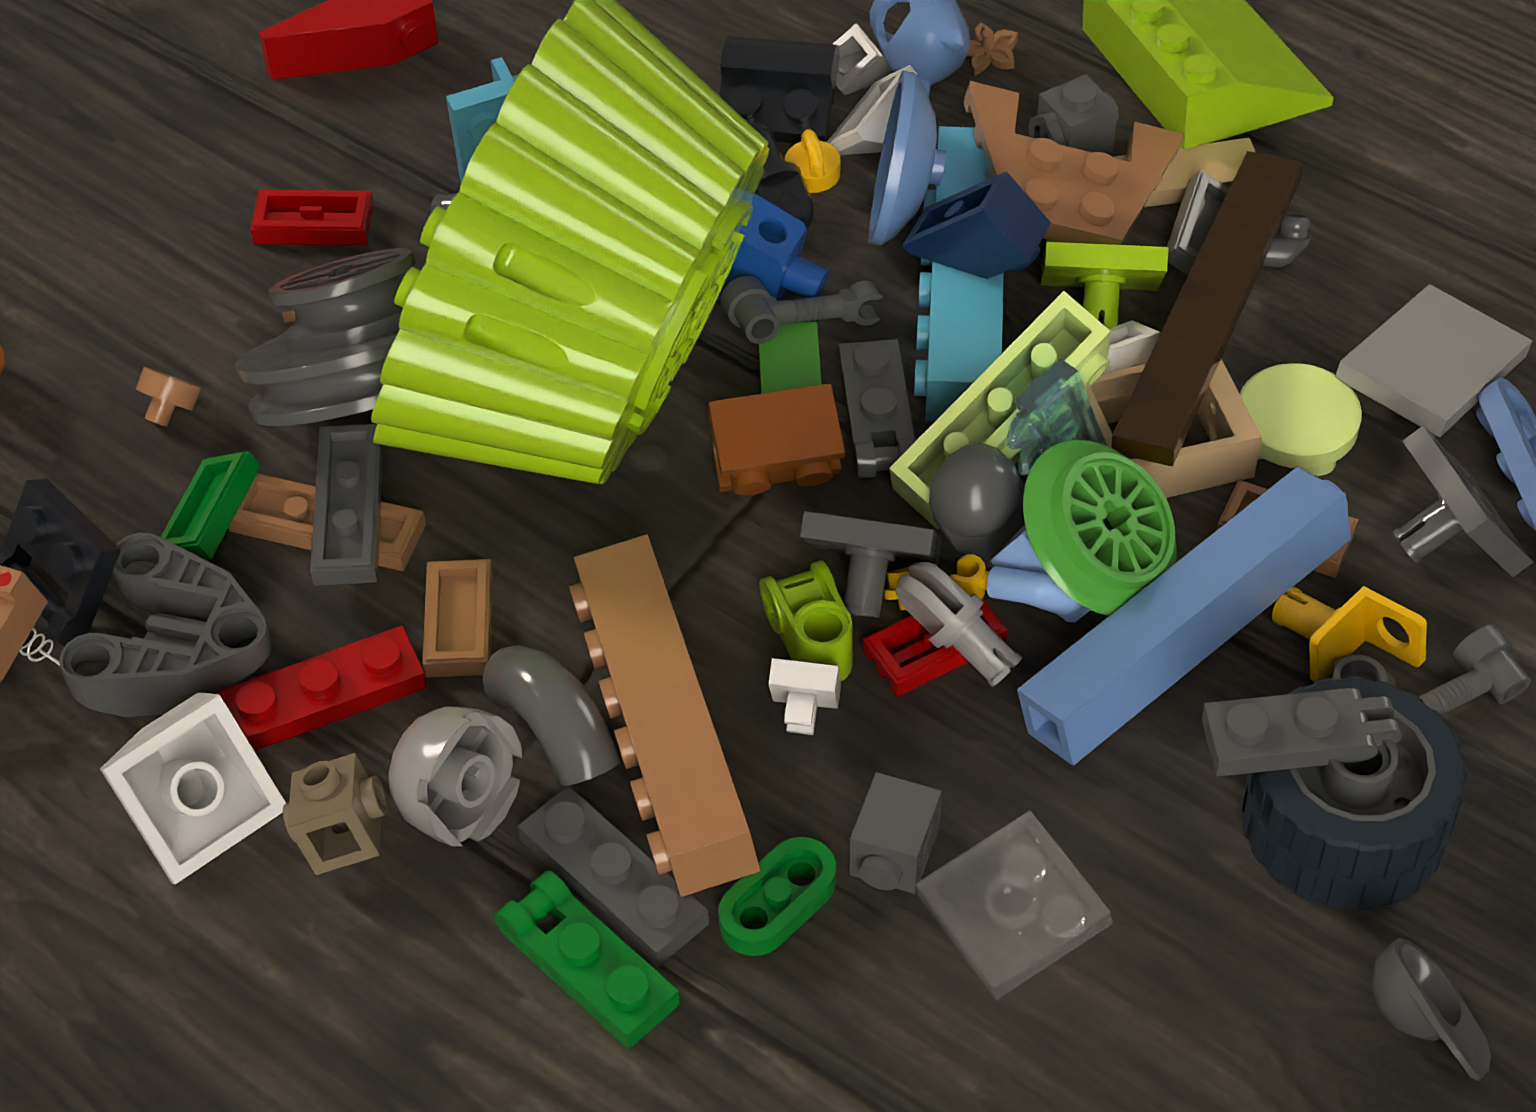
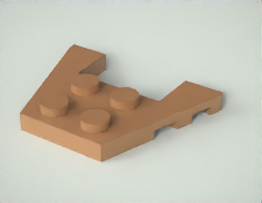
M970 81L964 97V106L966 113L972 112L976 124L973 135L977 148L983 149L988 163L985 173L987 180L1006 171L1051 222L1043 239L1065 243L1122 245L1142 213L1152 192L1156 190L1170 162L1175 158L1183 141V133L1134 122L1127 139L1126 161L1104 152L1092 153L1059 145L1051 139H1035L1016 134L1015 127L1019 93Z

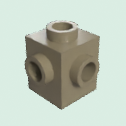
M356 753L331 761H319L305 769L292 772L289 803H285L283 806L284 823L289 836L297 843L315 875H319L380 856L382 816L388 814V799L380 779L377 776L369 777Z

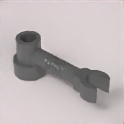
M742 276L734 279L724 288L721 295V305L731 323L736 327L742 328L749 341L755 344H762L773 339L782 324L840 318L846 322L855 321V323L863 326L874 324L880 318L872 306L861 305L868 300H878L884 296L875 283L859 281L850 286V288L841 289L835 295L777 301L775 297H771L760 279L754 276Z
M1489 624L1467 636L1453 652L1454 659L1466 673L1419 696V698L1423 699V703L1432 710H1437L1442 715L1488 691L1499 704L1507 703L1523 693L1530 685L1531 679L1510 654L1513 648L1512 644L1495 624Z

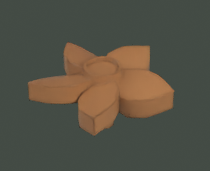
M980 22L975 28L976 40H970V49L967 56H973L972 71L974 76L983 72L990 63L1000 69H1014L1012 49L1017 43L1018 32L1005 29L993 34L989 27Z

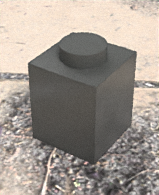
M876 772L850 837V876L860 878L868 885L880 890L898 889L916 894L940 828L942 790Z

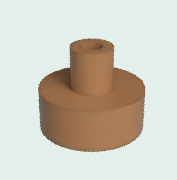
M143 367L136 386L137 391L152 396L145 419L168 427L175 406L194 410L202 389L197 385L148 367Z

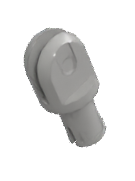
M930 562L914 563L909 567L908 572L910 576L901 575L898 579L896 595L899 601L931 634L928 640L937 649L942 645L946 649L953 646L988 680L987 683L994 687L1011 671L1009 669L1011 666L1015 667L1022 656L1018 652L1015 653L980 618L983 614L980 607L984 602L975 593L969 596L943 570Z

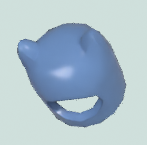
M874 0L870 9V26L885 60L893 72L911 65L923 83L929 97L931 85L948 78L964 63L970 49L969 26L957 1ZM897 2H909L911 11L895 35L885 31L883 22L887 10Z

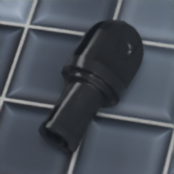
M768 124L753 125L752 127L768 141L767 147L770 149L763 166L764 172L755 194L804 222L808 229L813 219L814 207L812 197L799 167L794 163L783 160L771 126Z

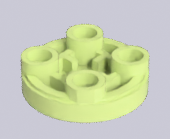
M1300 363L1271 366L1253 375L1240 391V396L1262 437L1258 459H1265L1274 464L1289 468H1296L1298 466L1314 476H1321L1333 471L1336 461L1345 456L1357 440L1362 419L1360 401L1350 386L1335 378V374L1323 368Z

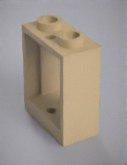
M1222 359L1196 413L1210 442L1181 448L1173 467L1137 458L1131 459L1155 480L1166 498L1237 482L1238 479L1246 480L1255 476L1262 437ZM1146 364L1106 372L1090 388L1085 390L1080 385L1076 388L1075 403L1073 406H1069L1067 410L1068 425L1074 440L1093 441L1111 448L1113 434L1108 424L1120 420Z

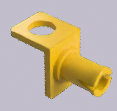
M1293 586L1288 589L1287 595L1283 593L1279 597L1273 608L1272 620L1274 623L1284 626L1310 640V679L1314 682L1327 679L1333 673L1335 660L1340 657L1350 656L1365 641L1414 667H1419L1426 660L1427 622L1425 618L1365 586L1342 607L1336 610L1304 594L1300 589ZM1388 617L1398 622L1408 634L1409 643L1394 638L1385 628L1382 618Z

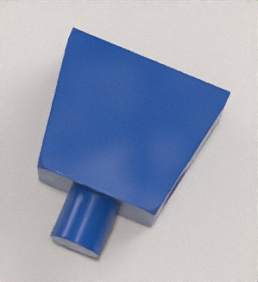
M754 193L751 204L753 206L752 217L747 226L742 225L739 231L745 237L718 299L721 300L724 288L731 281L742 276H754L760 279L771 297H775L777 301L783 300L788 291L805 298L820 297L828 280L830 270L801 257L808 230L804 222Z

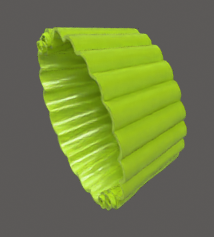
M575 0L564 20L557 19L540 44L531 65L527 64L515 79L503 102L496 122L490 126L478 144L463 176L459 192L447 209L437 206L429 216L420 237V243L429 247L426 264L421 271L414 267L408 270L394 299V304L403 308L399 320L400 331L388 352L380 375V382L383 384V387L378 395L371 416L372 423L377 424L373 443L604 485L611 472L617 469L628 447L632 445L638 434L641 435L647 429L671 389V386L668 384L670 381H673L682 363H686L745 237L739 231L742 225L747 226L752 217V197L762 178L763 166L770 149L767 147L768 141L617 0Z

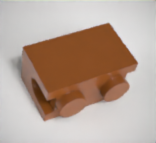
M831 383L710 401L708 403L707 427L719 492L735 490L737 495H755L769 490L772 484L796 481V484L800 486H814L831 480L833 475L841 473L840 458H844L845 450Z

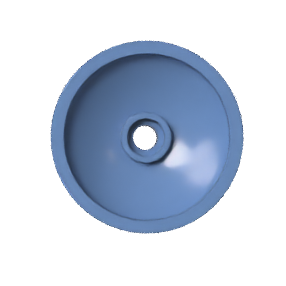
M902 70L895 89L876 177L869 224V244L881 246L893 239L915 217L925 198L928 185H940L942 181L947 151L936 149L937 127L935 112L923 83L914 72Z

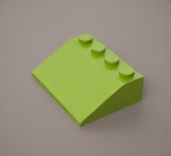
M1084 0L1082 30L1164 129L1183 133V141L1180 145L1183 150L1330 107L1333 104V96L1245 0Z

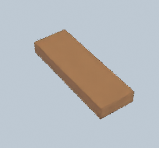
M257 473L229 525V531L312 550L316 486ZM381 501L378 566L404 572L426 526L424 511Z

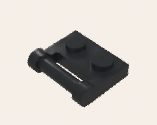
M48 479L27 480L4 543L0 546V565L23 572L46 598L48 603L41 616L48 622L47 628L49 633L61 645L66 646L68 642L77 636L89 632L121 549ZM32 558L69 594L66 603L29 567Z

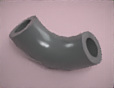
M525 646L501 648L491 655L484 667L483 673L485 693L493 704L503 710L517 712L527 722L540 741L559 785H573L592 779L611 770L621 762L615 741L599 708L581 682L550 654Z

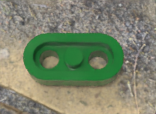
M795 837L785 840L758 863L761 872L743 876L725 893L720 901L718 914L720 934L728 947L737 953L747 956L768 954L782 945L831 898L836 887V861L833 853L825 844L807 837ZM797 877H807L812 880L810 884L805 886L795 885L791 881ZM749 921H760L765 924L760 929H747L743 927Z

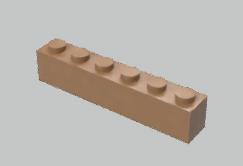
M648 534L573 557L581 580L580 583L569 586L580 623L593 619L596 628L584 632L595 670L608 666L611 676L599 680L610 719L623 715L626 727L614 730L625 768L628 769L639 765L643 777L630 781L642 821L655 817L659 827V831L647 834L659 875L672 871L680 897L742 878L743 876L761 872L747 821Z

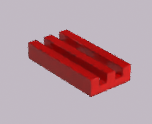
M259 189L250 229L253 244L367 246V229H370V213H373L374 208L372 192Z
M982 598L981 600L984 603L980 609L983 611V614L980 618L1006 643L1008 630ZM912 615L863 638L864 655L869 661L875 660L876 671L882 679L887 677L890 680V689L896 697L969 662L953 646L946 649L942 645L937 649L928 640L931 634ZM924 635V640H921L893 655H891V653L889 652L905 643H908Z

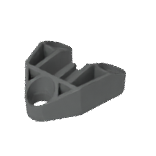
M136 533L123 538L116 544L121 551L113 571L123 595L138 607L155 614L150 615L145 625L148 632L145 638L132 637V639L102 633H87L77 636L68 642L61 651L59 659L69 691L85 707L122 717L164 715L198 692L217 694V691L236 685L265 663L271 653L272 642L263 614L230 572L151 533ZM136 561H148L157 564L152 570L142 574H132L126 571L128 564ZM256 637L249 645L242 648H234L242 641ZM86 661H100L109 664L104 671L97 675L81 676L75 673L79 664Z

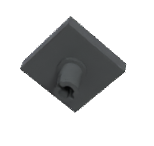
M1421 426L1402 440L1437 490L1439 500L1402 527H1398L1393 531L1395 537L1401 542L1400 544L1415 563L1418 564L1423 561L1425 556L1461 530H1464L1469 537L1512 577L1534 563L1472 474L1424 426Z
M804 511L800 537L814 548L840 551L850 556L844 605L851 615L880 618L888 562H895L896 559L916 563L930 562L938 565L942 543L934 529Z

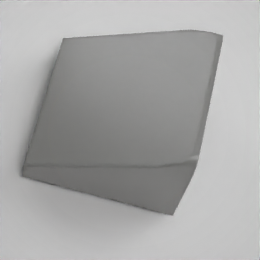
M857 23L833 43L839 46L840 52L836 86L844 95L872 86L875 81L894 73L885 60L883 53Z

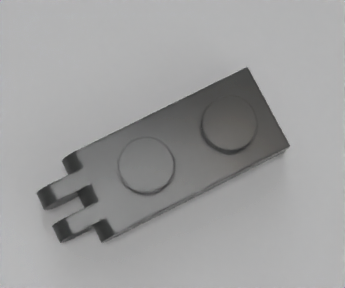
M1356 688L1204 703L1201 718L1216 777L1327 765L1329 759L1335 758L1338 762L1342 763L1366 761L1377 754V746L1383 745L1384 739H1391L1396 744L1402 738L1398 722L1392 720L1395 712L1391 699L1384 696L1362 698L1360 691Z

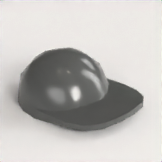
M984 443L969 444L951 453L937 469L930 486L929 506L935 522L953 549L961 557L967 554H974L984 561L986 568L994 567L990 561L1025 524L1023 513L1025 485L1018 475L1016 466L998 448Z
M1397 938L1381 953L1375 963L1371 988L1378 1011L1395 1029L1413 1038L1431 1041L1442 1039L1470 1078L1479 1081L1489 1071L1491 1053L1487 1038L1454 983L1442 968L1421 948L1409 940Z

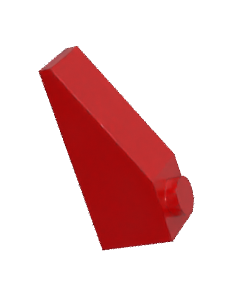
M328 0L258 32L266 71L272 79L394 65L439 43L432 0Z

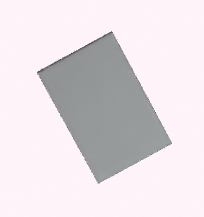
M1429 284L1340 361L1335 378L1416 425L1424 426L1437 437H1441L1479 401L1478 394L1482 389L1499 377L1504 378L1527 356L1533 340Z

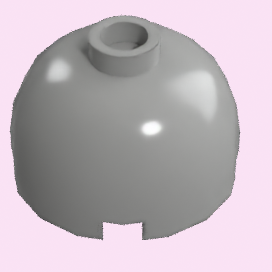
M443 707L417 718L402 734L393 752L388 774L390 795L404 820L431 838L453 847L462 846L460 842L467 838L479 842L488 837L506 817L519 788L520 779L511 776L513 767L512 755L522 758L521 743L513 726L499 716L466 707Z

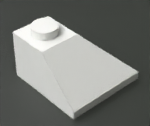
M196 693L143 727L100 768L172 884H177L280 815L286 803L220 694Z

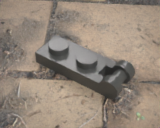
M898 339L839 344V366L857 480L876 478V472L890 471L889 468L917 440L914 436Z

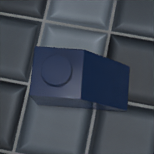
M1006 171L926 207L902 246L911 255L989 279L1008 270L1019 272L1028 267L1038 257L1041 251L1038 245L1051 222Z

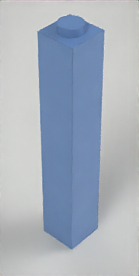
M1298 466L1019 687L1017 692L1028 734L1074 766L1273 604L1283 593L1285 594L1288 589L1295 586L1351 540L1346 493L1342 492L1336 484L1329 480H1321Z

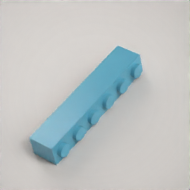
M939 126L938 149L947 151L945 168L941 184L936 185V190L927 189L923 211L934 203L987 180L985 173L988 163L984 150L977 148L973 135L974 128ZM921 258V265L932 266V273L920 272L919 308H930V316L918 315L917 351L928 352V360H916L914 396H926L925 421H936L1002 354L1004 272L985 279Z

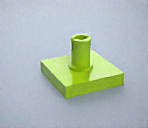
M1046 242L1041 263L1040 286L1084 288L1083 308L1097 320L1098 315H1101L1102 324L1110 329L1118 326L1120 289L1158 290L1167 273L1168 247Z

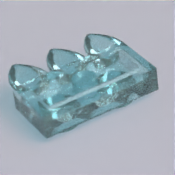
M1060 359L1041 377L1033 380L1026 390L1015 399L1019 411L1010 424L1007 446L1011 449L1023 448L1018 461V472L1021 475H1028L1041 454L1058 443L1070 440H1088L1105 445L1079 371L1064 360Z

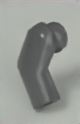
M1286 212L1263 263V267L1286 266L1309 247L1312 238L1308 233L1311 221L1306 214Z

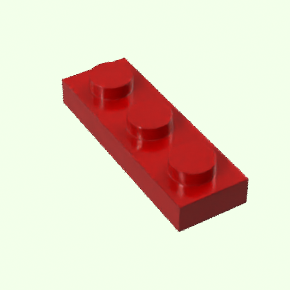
M399 626L217 691L216 693L220 694L251 747L256 751L427 688L424 671L403 626Z

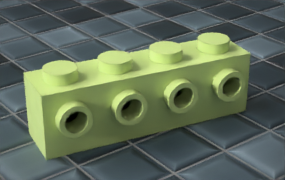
M1063 291L889 468L893 490L938 530L939 526L935 522L929 506L930 486L937 469L946 458L965 445L984 443L998 448L1015 465L1024 453V449L1020 445L1036 429L1043 434L1053 427L1067 409V405L1063 401L1079 385L1085 390L1090 388L1107 370L1110 364L1107 356L1109 355L1111 331Z

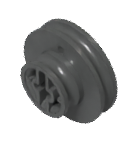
M410 248L373 251L333 261L295 274L268 289L274 306H288L295 312V322L282 335L251 349L235 363L240 381L248 384H258L261 387L260 393L248 404L253 422L264 426L299 425L344 417L374 408L383 384L380 382V375L385 359L400 331L399 320L403 308L394 304V299L403 280L404 272L416 264Z

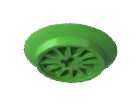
M1070 440L1058 443L1047 449L1035 461L1028 474L1023 495V513L1027 534L1036 557L1046 573L1074 601L1096 613L1110 616L1176 563L1175 525L1170 506L1155 480L1137 463L1115 449L1088 440ZM1132 502H1133V504L1135 505V507H1136L1137 510H1134V509L1132 508V506H1131ZM1105 518L1109 521L1112 527L1109 530L1104 525L1103 519Z

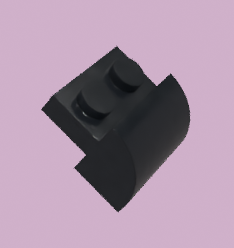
M728 36L724 43L720 63L722 79L719 96L751 126L756 124H768L771 126L776 142L799 143L801 142L803 132L807 129L813 130L817 134L819 141L827 142L831 105H834L840 58L839 46L837 44Z

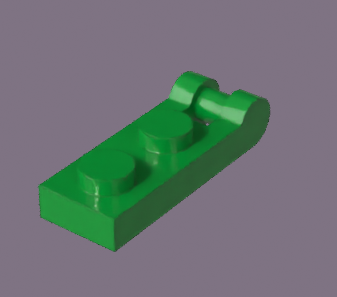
M547 870L530 884L531 893L517 903L511 900L494 913V920L506 938L628 1050L680 1005L679 990L571 894L565 883L552 871ZM550 914L559 924L545 934L536 924L546 915Z

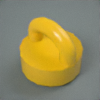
M811 129L805 130L801 136V142L789 148L785 155V162L794 163L799 167L810 193H820L829 190L837 184L840 178L839 152L831 144L819 141L817 134Z

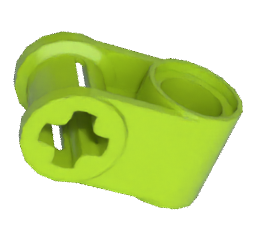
M822 560L810 564L809 571L777 581L771 576L762 578L759 581V588L766 616L774 632L779 634L791 660L838 666L841 681L845 680L853 667V623L826 563Z

